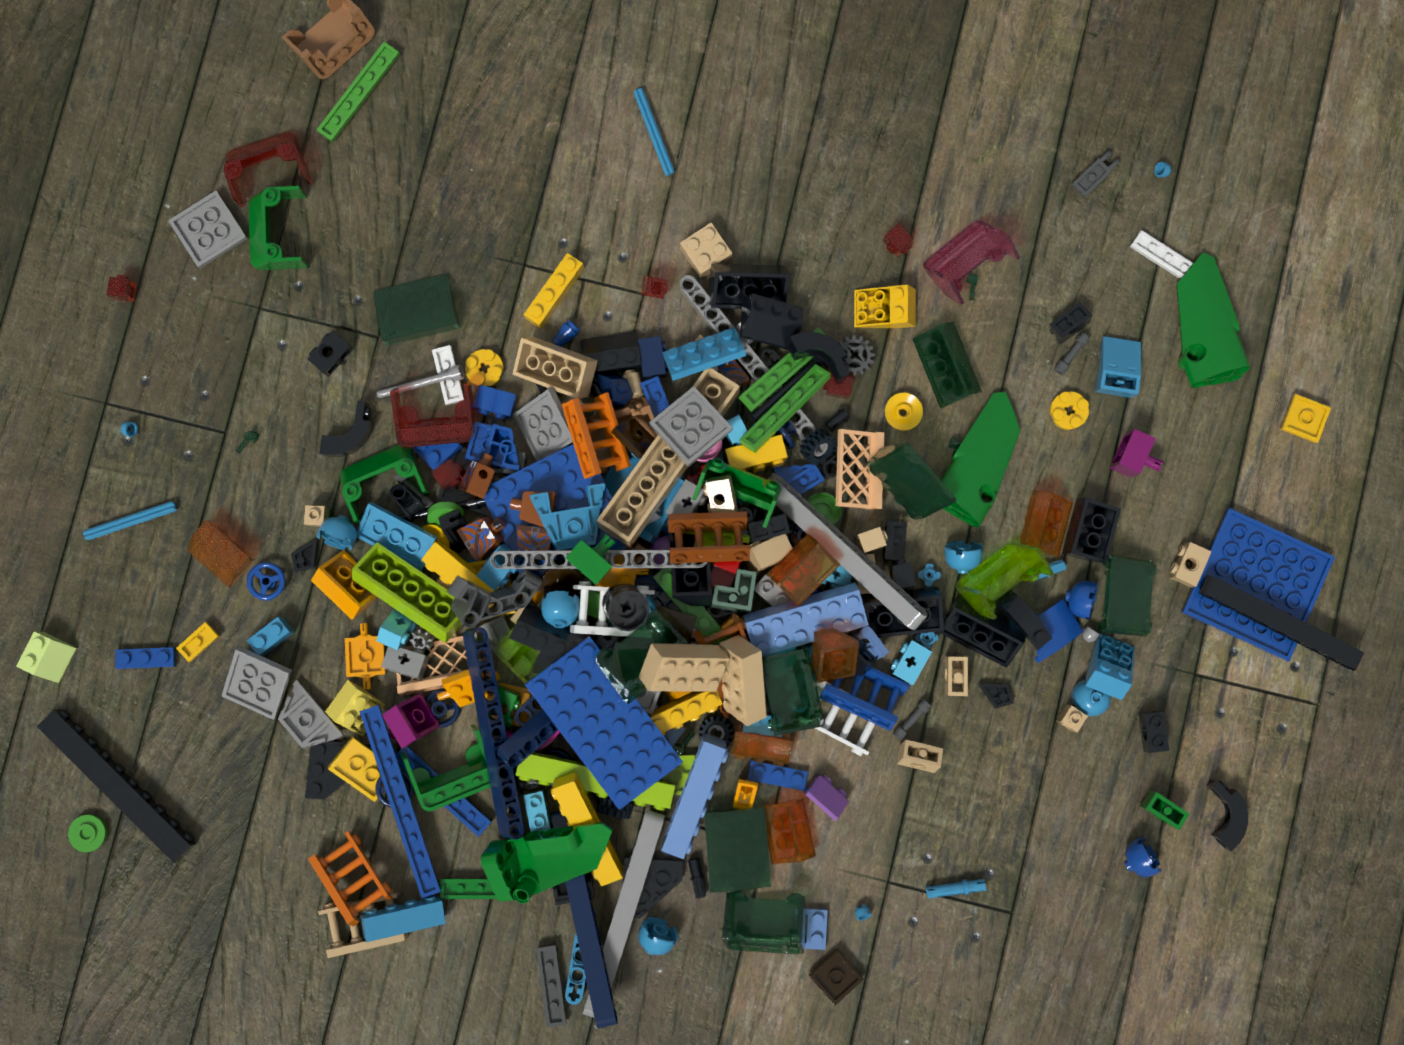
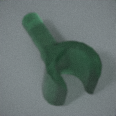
M969 273L966 283L971 284L969 299L971 301H974L975 288L979 279L973 273Z
M247 431L244 435L245 439L236 449V452L240 453L249 441L255 443L259 438V434L254 431Z
M951 438L948 448L954 449L952 459L961 445V442L954 438Z
M693 732L689 733L682 745L675 743L673 749L678 755L684 752L688 742L695 735Z

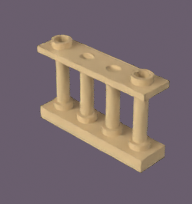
M393 889L390 893L392 898L400 895L399 891L393 892ZM381 896L379 899H377L372 904L367 906L366 909L368 910L374 908L375 902L385 900L386 906L394 904L393 899L389 901L388 899L384 898V896ZM363 899L348 902L349 906H355ZM335 903L324 904V908L318 911L319 915L327 913L333 940L332 947L326 950L327 958L397 943L408 938V933L366 942L362 936L360 937L357 923L353 927L350 926L351 942L344 944L340 939L335 911H339Z

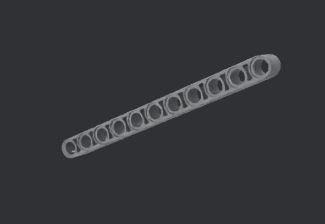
M686 275L681 278V293L714 334L720 333L718 330L720 326H727L728 329L735 328L719 308H711L710 296L693 276ZM686 282H691L693 287L687 290L683 285ZM701 296L705 299V302L697 304L695 299ZM714 311L717 316L714 319H710L707 317V313ZM737 331L746 355H750L753 360L750 363H745L742 357L735 360L755 383L760 378L754 375V371L760 369L765 374L769 369L744 338L740 337ZM782 386L779 387L772 395H770V396L767 398V400H768L771 396H773L779 389H781ZM799 409L796 414L799 415L800 420L792 422L789 419L788 421L793 425L796 430L795 434L802 441V439L806 440L802 434L804 428H808L815 432L816 428L803 411Z
M772 473L767 480H775L781 487L776 505L911 630H916L928 616L926 610L782 477Z
M608 550L604 554L605 560L613 566L612 569L701 568L707 563L703 562L700 565L695 563L670 564V550ZM497 551L490 558L491 565L496 569H577L566 559L571 551ZM500 554L505 557V563L502 566H498L495 563L496 556ZM520 554L525 557V563L522 566H518L515 563V557ZM539 554L545 557V563L541 566L535 563V557ZM558 554H562L565 557V563L560 566L554 561ZM636 554L644 555L645 562L642 565L634 563L633 559ZM656 554H662L665 557V562L662 565L654 563L653 557ZM615 555H624V564L616 565L614 562Z
M647 809L603 946L611 988L665 815ZM588 993L582 1014L594 1018Z

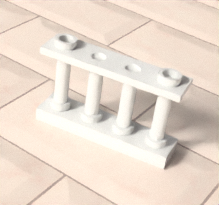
M579 581V585H573V589L581 590L579 621H577L576 625H570V633L652 638V630L646 629L645 625L633 631H621L616 627H608L602 601L604 594L610 587L591 586V582ZM637 585L638 590L645 599L646 594H655L654 590H649V586ZM589 590L600 591L599 616L596 626H588L589 622H587ZM627 602L621 603L620 606L627 605Z
M818 678L815 684L818 686L816 689L818 692L805 718L798 715L799 725L807 729L813 727L852 747L851 752L862 756L863 753L868 755L869 751L863 748L875 726L874 723L867 722L855 745L847 741L846 738L857 715L850 713L839 736L829 731L840 709L839 707L832 705L822 727L811 722L822 701L819 698L826 684L832 685Z

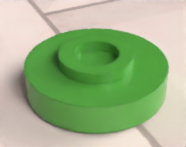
M820 492L808 499V502L830 523L835 525L841 516V507L835 506L836 497L829 493Z
M439 502L428 509L427 520L429 524L441 527L439 517L456 509L459 510L463 517L465 513L464 509L456 503Z
M86 814L76 818L71 823L68 831L71 845L81 852H91L99 849L108 837V828L105 821L94 814Z

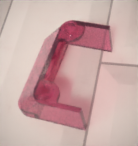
M975 221L923 263V267L947 297L962 305L965 302L960 295L963 286L959 281L985 260L998 262L1005 255L1018 260L1020 256L1009 234L983 221Z

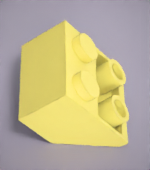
M347 680L325 712L334 722L364 736L366 730L359 711L376 705H380L382 710L385 704L365 689L363 690L362 687Z

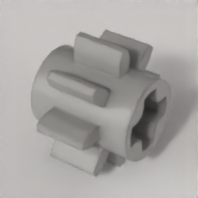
M422 627L418 630L415 629L411 633L413 637L410 639V642H412L414 649L425 651L434 645L431 641L436 637Z

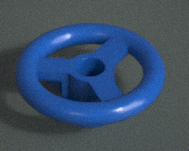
M270 562L257 564L248 574V590L259 600L267 601L278 597L285 587V575L282 569ZM270 568L276 571L278 575H264L260 569ZM254 575L260 579V593L253 586ZM267 578L270 580L268 585L265 584V579ZM277 581H280L277 590L272 594L266 595L267 589L275 588Z

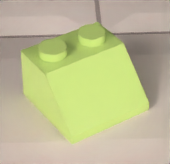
M34 631L16 667L32 675L60 683L78 648L45 632Z

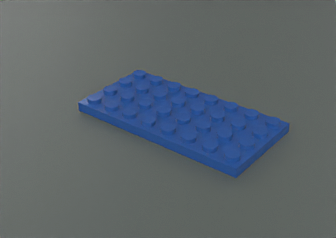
M590 636L524 683L619 810L683 763Z

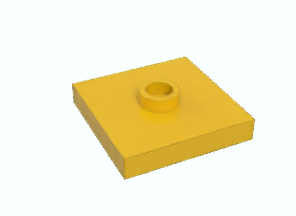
M1295 393L1292 396L1280 430L1313 443H1318L1331 407Z

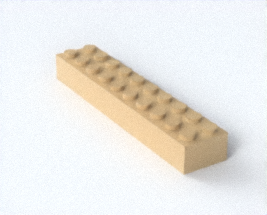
M712 368L704 370L693 385L722 417H724L740 392L739 385ZM657 435L596 520L600 529L629 548L632 547L687 469L686 464L659 435Z

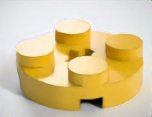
M481 349L475 351L467 358L465 372L468 379L474 385L493 387L500 381L504 372V365L501 358L492 350ZM482 364L489 365L490 368L487 369V373L480 372L479 369Z
M1063 392L1053 399L1049 412L1057 427L1064 430H1072L1078 428L1087 420L1089 403L1082 395L1076 392ZM1069 406H1071L1072 410L1074 411V414L1071 413L1068 416L1067 411L1064 409L1065 407L1068 408Z

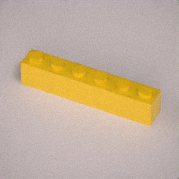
M576 772L553 781L551 794L554 800H558L562 816H566L568 826L600 823ZM610 840L598 868L592 871L594 879L598 880L601 886L623 879L624 868Z

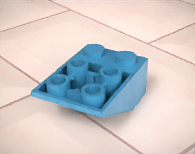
M1103 336L1095 392L1128 398L1137 396L1141 380V342Z
M1099 633L1100 635L1095 641L1087 669L1085 686L1122 700L1132 686L1135 647Z

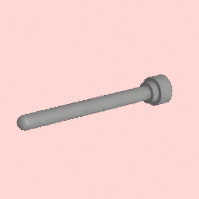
M460 364L455 365L448 372L380 390L377 392V397H387L448 379L455 381L463 380L465 377L464 371Z

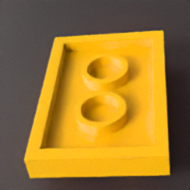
M352 736L330 763L328 770L375 802L378 799L375 786L380 777V772L373 751Z

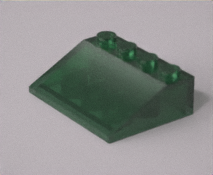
M448 274L374 291L378 326L382 342L386 346L460 329Z
M908 441L880 448L866 463L870 472L880 479L882 486L893 494L895 501L907 510V515L914 520L924 519L957 501L956 497Z
M765 807L706 811L705 828L710 893L771 887Z

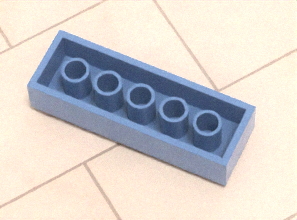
M855 582L743 615L750 642L762 651V656L868 626L860 591Z
M704 733L663 838L661 851L684 859L685 854H690L693 846L692 836H697L700 828L699 818H704L708 803L706 800H711L715 785L713 782H718L722 767L720 764H725L729 753L725 740Z

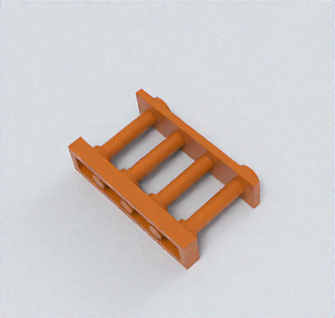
M608 392L595 397V402L581 405L579 398L561 404L584 479L601 474L600 468L615 465L616 471H620L631 466L625 446L611 432L614 427L618 426V422ZM598 410L601 421L586 423L583 412ZM603 428L606 439L592 442L589 431ZM609 447L612 458L598 461L595 450Z
M347 831L345 835L349 841L324 858L314 854L308 860L346 923L353 927L359 923L357 916L364 908L381 896H384L389 901L393 898L390 894L392 889L387 882H382L360 846L362 842L356 833L353 835ZM353 847L359 857L336 873L330 874L327 870L328 864ZM363 863L369 873L346 889L340 890L337 886L338 880ZM373 879L379 889L355 906H349L346 901L349 899L348 896Z

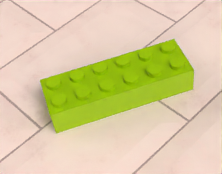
M378 542L352 568L353 581L445 644L462 625L451 609V604L455 597L450 595L446 588Z

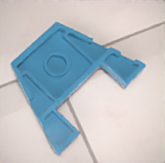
M605 483L586 486L589 506L551 512L548 492L529 495L555 550L574 548L580 540H583L587 545L596 544L598 532L596 520L599 518L600 508L603 503L602 496L603 491H605Z

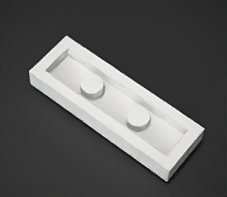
M451 345L432 350L438 374L448 372L452 366L456 365ZM448 379L440 382L445 405L465 401L460 380Z

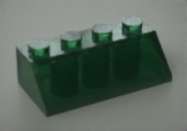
M954 321L942 323L913 338L940 409L982 392Z

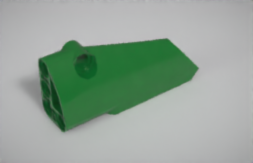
M1203 252L1176 284L1182 349L1178 365L1185 370L1191 388L1232 382L1240 379L1250 369V364L1238 335L1239 322L1215 258Z
M600 822L532 831L517 840H492L481 855V865L499 902L516 900L521 904H525L537 893L596 870L613 829Z

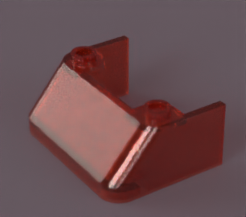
M284 132L232 149L226 153L223 170L232 199L241 207L245 206L236 180L242 176L243 168L279 156L284 161L297 160L301 176L309 185L313 184L299 140L295 134Z
M471 380L464 383L465 400L460 401L456 405V416L418 420V413L412 406H401L399 388L392 389L390 396L397 443L401 447L409 448L469 441L474 435L475 416Z

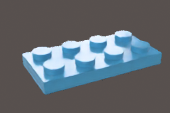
M735 328L727 329L662 352L673 381L746 356L745 349Z
M373 502L368 503L357 530V538L372 546L378 542L421 572L425 570V563L421 559L438 538L436 535Z

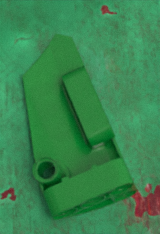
M1006 392L992 394L956 451L950 466L931 496V501L934 505L976 528L980 527L995 502L1020 433L1014 410ZM986 497L990 500V502H985L982 500V498Z

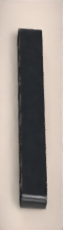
M1207 575L1198 592L1202 596L1347 669L1356 671L1364 655V652L1214 576Z

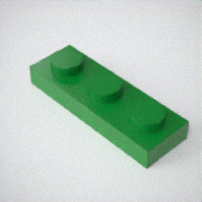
M487 878L440 879V899H496Z

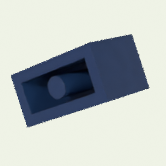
M660 336L638 339L644 380L657 376L658 378L666 377V371L669 370L662 353L666 351L665 341L661 342Z

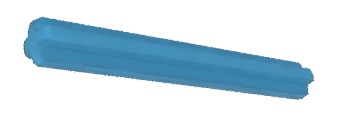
M638 88L634 90V96L664 174L670 176L674 174L673 165L643 88Z
M170 501L83 531V535L86 540H91L175 512L177 506L175 502Z

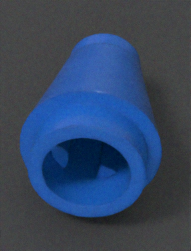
M571 320L564 321L552 340L557 346L562 347L576 337L580 329Z

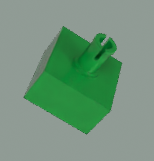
M605 534L595 548H591L583 540H580L566 557L572 565L596 585L613 568L604 559V554L616 542L610 539L605 545L610 538L607 534Z

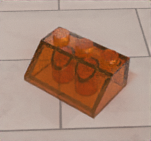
M1033 490L1019 546L1059 558L1073 502L1051 492Z
M205 520L195 531L187 547V551L229 588L255 560L249 552L218 525L209 520Z
M808 533L767 575L799 606L840 566V563Z
M835 628L820 629L814 632L811 665L817 683L855 676L859 641Z
M735 730L731 754H734L736 759L746 760V757L754 758V762L765 763V760L773 761L772 765L784 767V763L789 764L794 741Z
M804 798L760 806L772 864L802 862L816 856Z

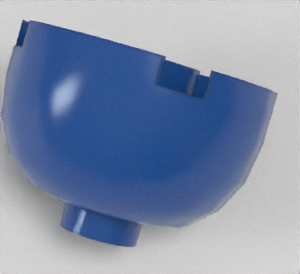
M1079 581L1074 584L1072 590L1067 591L1065 601L1069 602V609L1075 616L1087 620L1091 619L1092 608L1097 596L1098 582Z
M1141 836L1127 846L1125 851L1127 860L1124 863L1130 872L1134 871L1141 877H1151L1160 873L1162 869L1157 868L1160 862L1150 845L1145 846L1143 842L1146 839Z

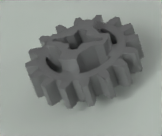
M853 335L851 340L846 336L844 338L845 342L841 340L838 342L847 354L843 363L847 365L849 373L851 372L853 377L856 376L857 372L862 376L864 374L863 369L868 372L870 370L868 365H873L874 363L870 359L875 357L874 353H870L873 350V346L868 347L869 340L863 342V336L856 339V336ZM850 344H857L859 346L852 347ZM864 350H865V352H866V361H865V359L863 358V351H864ZM851 354H858L857 358H850ZM856 365L858 368H851L849 366Z

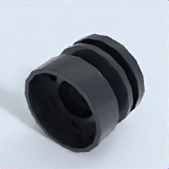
M629 583L615 584L603 596V611L617 629L633 631L640 628L646 622L650 610L648 601L637 587ZM625 602H627V606H620L621 603L624 604Z

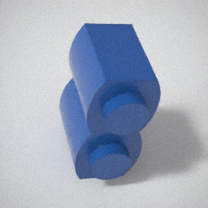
M479 385L473 407L477 409L479 414L488 416V413L496 414L495 418L506 421L507 418L512 419L518 396L506 391Z

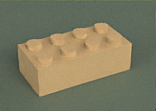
M533 336L523 337L520 340L513 375L547 388H554L555 391L573 398L581 399L589 397L598 360Z
M739 635L720 642V648L730 658L722 676L724 709L736 717L738 721L749 726L766 718L762 651Z
M651 644L639 674V679L648 691H717L730 658L719 645Z

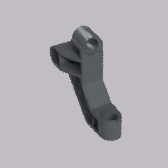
M524 569L510 587L490 592L458 575L447 590L450 595L455 597L451 604V609L465 627L473 628L479 621L526 607L541 586L542 578L528 569ZM492 602H495L492 607H489Z

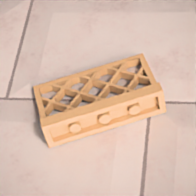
M838 429L835 506L866 510L882 509L884 432L873 433ZM844 434H848L853 440L849 446L844 442ZM863 436L868 437V445L865 448L859 442ZM855 444L861 450L857 456L850 450ZM846 453L852 458L848 465L843 461V456ZM863 454L867 458V464L864 467L858 460ZM854 463L860 469L856 475L850 470ZM845 472L852 478L847 484L843 481V474ZM862 474L867 478V483L864 486L858 480ZM854 482L860 489L855 495L849 489ZM845 491L851 497L847 503L842 502V494ZM862 492L866 496V504H861L857 499Z
M463 636L451 638L446 644L441 640L434 641L432 646L434 648L432 650L427 648L430 651L427 656L429 659L433 654L441 659L435 669L427 664L433 670L429 677L422 678V680L411 678L410 681L402 682V675L396 673L398 694L406 696L443 689L442 679L463 672L457 666L463 658L467 660L466 652L464 650L461 654L454 649L458 642L463 641ZM440 645L449 647L444 657L435 652ZM408 646L406 650L413 651L414 646ZM452 650L460 655L454 665L446 660ZM444 661L452 666L448 674H442L438 671Z

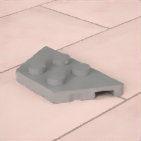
M296 680L293 683L294 688L290 697L288 696L286 699L285 708L279 715L278 720L301 748L304 749L343 738L345 735L300 681Z

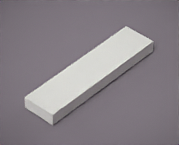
M1143 230L1138 233L1130 245L1132 249L1179 279L1194 264Z

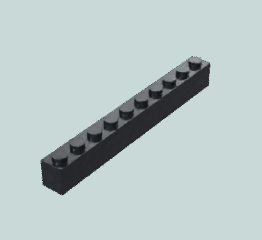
M54 709L37 726L173 863L180 861L197 844L193 840L192 834L184 831L175 818H170L166 814L167 810L161 804H156L152 800L153 796L148 791H143L138 786L139 782L135 778L129 777L125 773V768L121 764L115 763L111 759L112 755L108 751L102 750L98 746V741L92 736H88L84 732V727L71 719L69 712L64 709Z

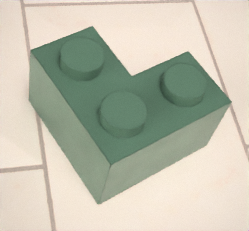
M737 569L733 588L715 585L711 608L746 614L750 613L757 572Z

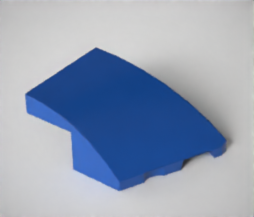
M475 422L465 459L479 462L482 453L493 456L490 466L519 471L512 429L496 424L490 426Z
M1064 599L1057 601L1049 609L1036 614L1052 636L1048 643L1039 650H1036V662L1039 663L1051 656L1083 632Z

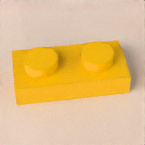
M205 622L176 649L188 662H192L220 636L208 622Z

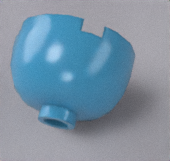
M339 515V517H330L323 521L316 536L319 540L320 537L324 538V543L334 548L345 550L346 547H349V550H352L356 542L357 531L354 525L349 522V518Z
M965 541L946 543V546L944 545L946 563L952 569L957 570L958 573H969V570L975 569L982 561L983 545L972 541L971 545L964 544Z
M566 591L547 593L546 598L543 597L541 602L542 616L545 621L556 628H564L573 624L579 617L580 599L575 594L572 597L568 596L569 592Z
M1086 678L1079 681L1071 692V702L1074 707L1088 717L1103 714L1111 704V696L1085 686Z
M648 917L646 921L645 919L640 926L638 932L639 942L650 955L667 954L672 950L679 938L676 928L674 926L672 928L666 926L668 922L663 919Z

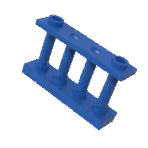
M838 654L833 662L834 665L839 666L832 685H825L819 698L891 731L898 719V716L892 713L899 695L904 696L910 685L875 668H872L860 677ZM846 670L856 674L850 693L839 689ZM863 678L874 683L867 702L857 698ZM881 686L892 691L885 710L874 705Z

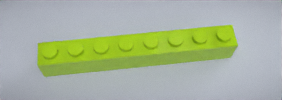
M533 752L517 767L516 776H519L520 780H539V784L550 786V783H553L555 779L576 772L586 794L590 791L596 793L598 797L608 798L607 793L582 762ZM659 780L632 801H635L634 804L639 806H646V804L654 805V808L657 810L665 811V808L670 809L675 783Z

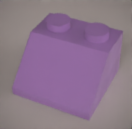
M818 774L803 792L836 821L849 803L846 799L848 794L840 787L836 790L831 785L833 781L825 774L822 777Z

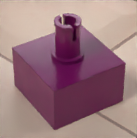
M1136 429L1127 432L1121 440L1109 469L1129 478L1141 474L1144 465L1159 472L1162 467L1160 465H1163L1164 461L1149 455L1156 438Z
M421 693L397 704L382 715L389 726L390 738L396 739L401 748L414 743L440 727L439 722Z

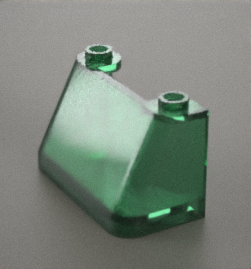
M1109 555L1107 564H1103L1108 569L1104 571L1106 587L1104 611L1101 613V617H1104V619H1102V623H1098L1097 632L1146 637L1152 630V623L1149 621L1153 576L1156 575V565L1151 560Z
M654 609L649 613L644 625L634 631L614 649H601L595 656V662L626 704H629L647 690L639 679V674L651 644H687L688 642Z
M802 646L762 656L763 676L772 711L768 724L770 731L774 732V736L821 727L824 717L808 647Z
M741 890L727 892L722 940L726 948L734 951L803 954L805 948V896L799 893H791L790 896L786 897V900L748 898Z

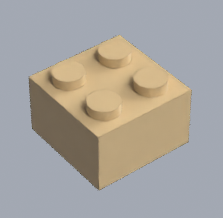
M712 222L680 242V250L700 279L710 274L711 264H725L732 259L731 250Z
M786 534L750 544V561H744L748 571L758 573L795 554Z

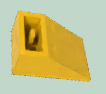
M898 285L854 290V327H916V289L910 285Z

